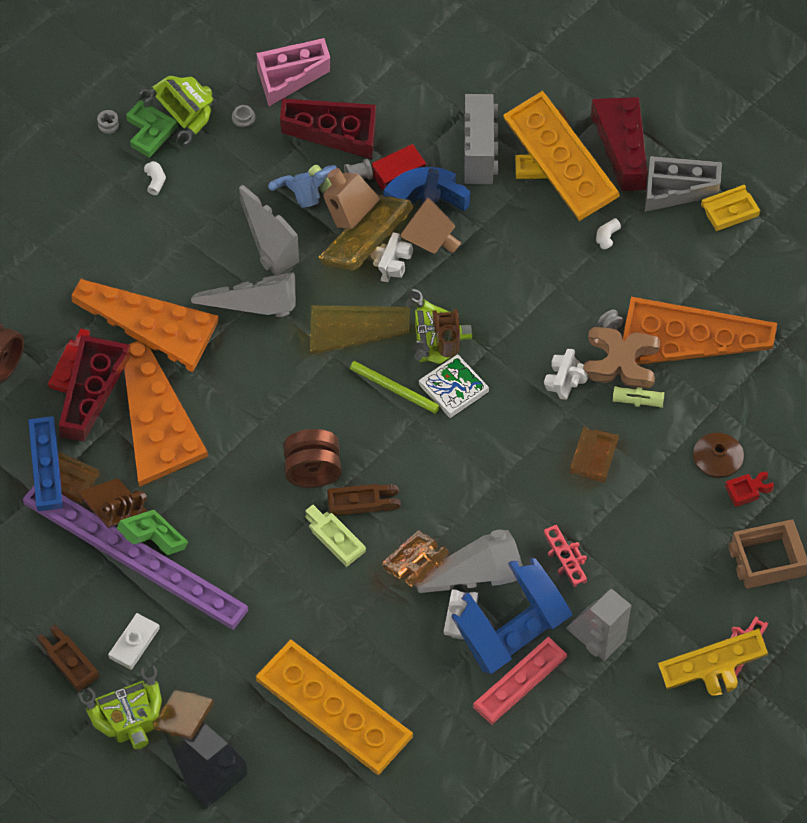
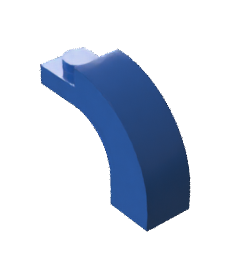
M421 167L406 171L393 179L384 189V204L404 215L413 203L423 198L429 168L438 169L439 171L437 188L440 189V199L465 211L470 205V191L463 185L455 183L456 174L451 171L436 167Z

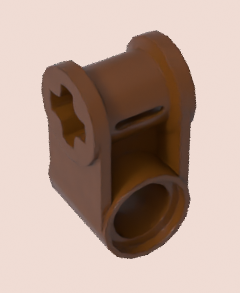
M458 309L443 313L432 311L433 329L436 334L438 352L444 357H454L460 350Z

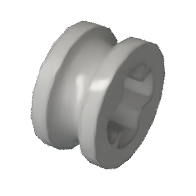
M105 110L99 113L97 121L101 132L111 134L118 130L119 121L116 112Z
M613 309L604 313L598 320V323L603 328L617 330L623 324V319Z

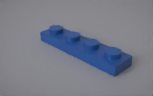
M54 416L28 419L37 511L63 508Z

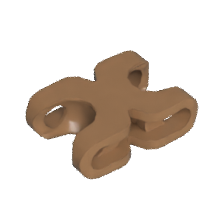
M593 327L589 330V343L592 346L604 349L608 356L603 360H590L584 364L583 370L588 374V380L609 383L617 375H620L622 383L628 387L647 389L654 385V373L649 369L640 367L635 362V359L640 355H654L658 352L661 342L656 336L635 332L623 341L620 332L616 329Z

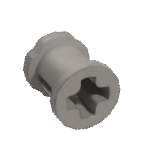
M364 159L362 163L344 165L345 173H356L363 179H373V171L368 159Z

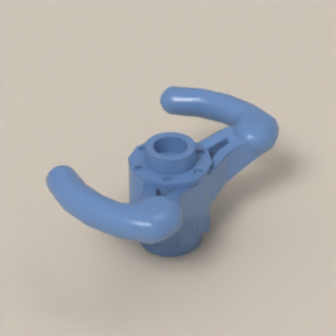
M335 165L326 166L323 170L316 172L312 176H309V172L295 175V177L291 175L283 176L271 181L268 184V188L274 191L286 185L295 193L301 208L319 203L318 187L327 178V174L337 167Z

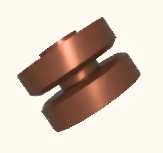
M0 324V383L7 380L14 372L24 349L23 335L12 329H5L2 324Z
M321 429L301 430L285 439L283 443L286 460L284 464L285 476L292 485L316 488L332 484L339 479L341 475L338 437L332 432Z

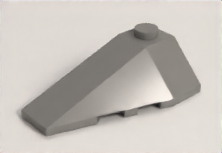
M292 272L264 277L262 281L257 282L255 285H252L249 281L235 285L233 290H229V287H220L198 292L193 295L191 302L265 315L275 314L276 317L286 316L296 306L295 275Z
M495 530L491 534L480 537L414 576L413 583L419 593L451 590L457 584L467 585V588H474L477 586V582L491 581L492 586L517 581L508 565L510 561H518L519 566L523 565L515 540L509 530Z

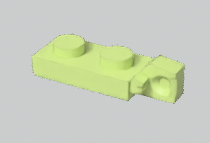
M314 505L305 510V518L311 523L309 528L312 530V533L346 567L366 552V547L332 513L326 512L322 514Z

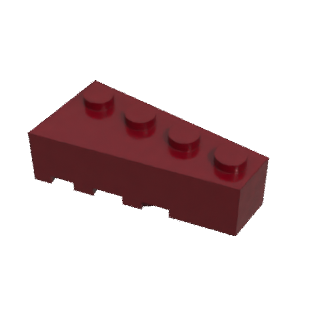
M639 97L592 99L591 119L595 122L599 138L603 141L606 155L610 158L612 169L621 191L645 190L648 172Z
M282 98L280 113L281 133L373 160L376 105Z
M81 335L59 423V437L81 442L85 441L130 358V345Z

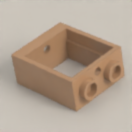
M793 519L733 532L732 541L729 543V551L731 557L736 558L738 564L736 566L739 580L744 581L746 589L806 576L807 556ZM782 539L791 564L752 573L743 547Z

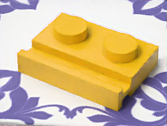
M745 185L702 199L701 207L705 209L706 215L716 231L758 217L760 214V209L750 193L746 191Z

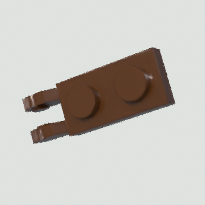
M371 484L327 489L329 513L336 516L399 509L401 506L400 500L396 498L380 499V496L392 497L399 494V487L394 484Z
M54 624L50 627L54 638L58 640V643L52 646L42 634L36 638L46 651L48 657L77 692H80L97 680L100 675L69 636H65L57 625Z

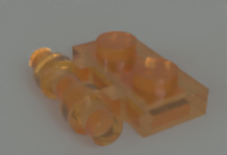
M418 530L382 562V565L386 571L399 579L404 578L409 573L410 575L405 581L410 587H413L417 582H422L426 579L427 573L434 567L438 568L443 564V559L449 555V551L444 546L435 551L438 548L436 541ZM424 559H427L421 566H418Z

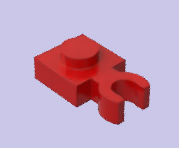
M768 472L759 473L755 479H752L750 474H746L726 481L725 488L735 507L758 500L759 492L769 493L773 490V482L769 484L761 482L768 478Z

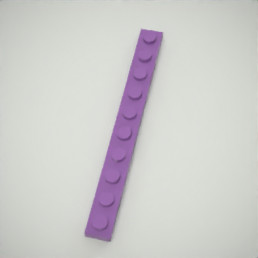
M35 486L23 498L24 505L228 628L234 630L248 612V606L142 542L133 545L117 527L107 528L97 515L62 495L63 508L37 511Z

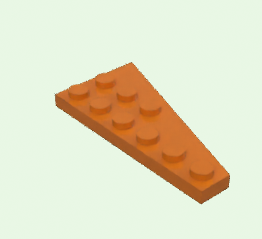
M80 279L72 293L73 303L93 315L99 314L107 319V323L114 327L116 325L125 329L126 334L151 349L161 350L168 354L170 360L174 362L180 361L192 373L218 324L217 315Z
M631 297L623 341L635 332L653 335L660 340L661 344L658 352L654 355H640L635 359L638 365L773 349L777 323Z
M135 341L128 344L130 345V358L124 370L138 484L141 487L208 457V452L150 347Z

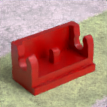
M411 144L373 162L371 166L373 179L380 189L384 190L400 174L415 168L426 167V163L415 146Z

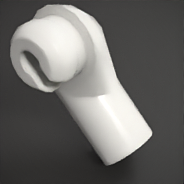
M152 161L144 167L145 173L148 172L147 175L152 178L147 191L152 195H158L166 176L161 165Z
M616 218L597 230L596 242L600 244L601 249L605 250L613 245V241L610 239L611 234L621 228V224Z

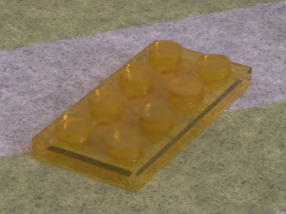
M377 195L380 200L353 229L346 228L318 257L321 263L327 266L355 271L377 249L378 245L392 233V230L407 217L408 213L414 208L411 201Z

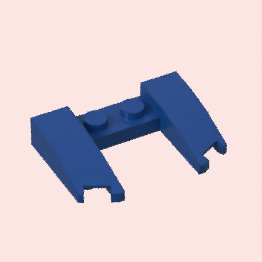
M531 558V565L519 566L518 561H510L508 563L531 606L496 631L493 629L475 600L467 592L461 598L467 603L461 616L459 617L456 614L451 616L483 672L492 674L512 659L511 655L548 628H556L573 615L562 595L535 558Z

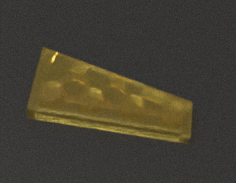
M311 305L310 355L409 334L410 308Z

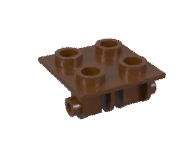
M118 478L78 492V495L107 528L118 525L120 520L148 512L143 507L144 501L147 499L145 492L137 490L132 494Z

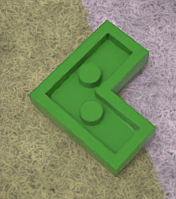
M140 100L126 114L127 121L141 129L130 141V145L133 149L150 158L178 128V121L152 106L145 108L143 106L144 102Z
M155 510L120 520L117 529L133 545L151 539L167 555L185 550L188 541Z

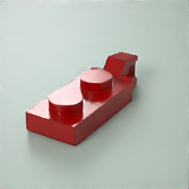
M81 328L76 339H71L69 344L66 345L48 382L49 388L67 393L81 335L90 337L89 330Z

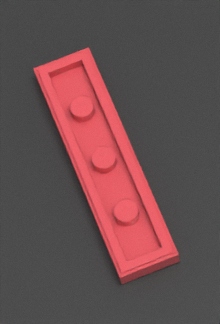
M547 637L473 703V708L492 725L567 658V653L552 639Z

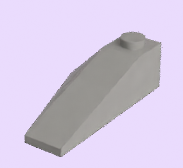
M244 185L240 186V202L260 254V262L266 270H270L274 275H279L299 263L298 235L280 215L274 217L272 209L268 205L262 207L259 198Z

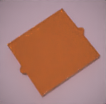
M175 690L153 727L156 730L170 733L171 736L178 735L192 739L213 706L214 701L213 699L198 696L195 692L190 694Z

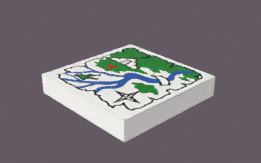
M458 354L419 380L420 387L435 403L440 405V408L449 418L489 392V387Z

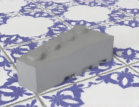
M465 94L464 184H493V175H498V161H494V156H498V142H494V137H498V123H494V118H498V104H493V94Z

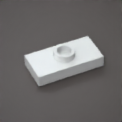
M136 613L108 654L109 659L132 670L160 629L159 624Z

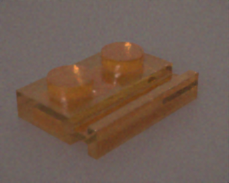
M583 427L570 467V473H578L582 477L605 483L619 436L596 429L592 431L588 430L587 427Z
M58 452L62 495L82 503L83 499L78 495V492L93 487L94 481L100 476V472L96 468Z

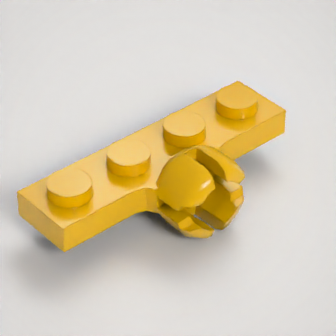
M756 629L658 663L667 690L702 679L709 694L721 695L722 690L718 680L723 679L727 692L734 690L738 685L734 672L735 668L744 663L768 656V651L760 630Z

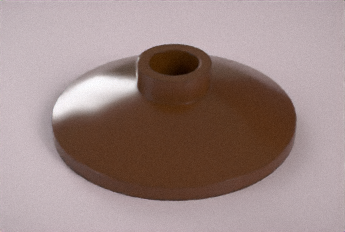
M710 433L701 437L695 444L693 459L696 466L704 474L711 477L724 478L733 475L740 469L744 459V452L740 443L732 436L724 433ZM716 449H720L723 452L719 453L716 451Z

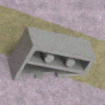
M650 156L645 212L699 201L718 194L721 184L722 162Z
M610 589L585 608L566 629L584 643L592 655L599 656L605 661L626 640L631 604L613 589Z

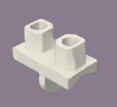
M393 233L388 245L381 244V247L372 248L370 256L374 260L373 265L382 272L381 281L389 282L391 276L402 278L405 272V264L402 261H398V259H410L413 254V247L411 243L401 241L400 234Z
M567 349L565 355H554L552 368L558 373L557 375L548 374L544 380L546 389L557 392L559 398L567 400L572 387L586 383L588 379V374L583 370L584 365L574 357V349Z
M452 589L444 635L464 640L451 616L452 614L461 616L467 605L461 599L465 593ZM471 592L470 595L477 603L478 593Z

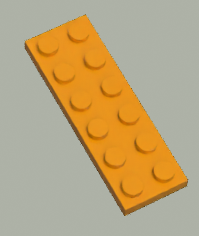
M541 91L503 115L504 120L578 221H581L619 197L618 190L544 91Z
M291 639L256 675L258 683L377 775L387 767L413 738V733Z

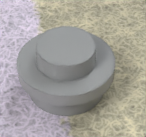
M240 105L233 111L232 121L238 127H249L255 121V113L249 106Z

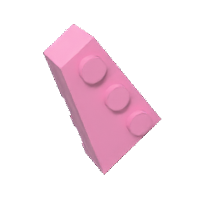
M324 38L257 53V69L268 106L273 105L282 98L330 72V55Z

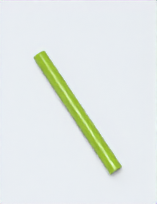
M353 361L350 366V370L434 414L440 408L439 404L356 361Z

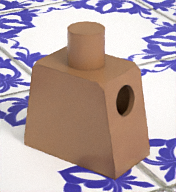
M336 168L327 174L332 185L324 192L323 197L336 227L353 229L380 198L360 175L356 173L342 174L340 169Z
M428 197L400 234L402 238L434 254L441 246L453 254L461 243L450 234L455 228V224Z

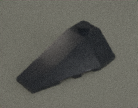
M176 700L159 714L157 719L171 747L176 763L181 770L186 786L206 809L247 776L245 760L179 700Z

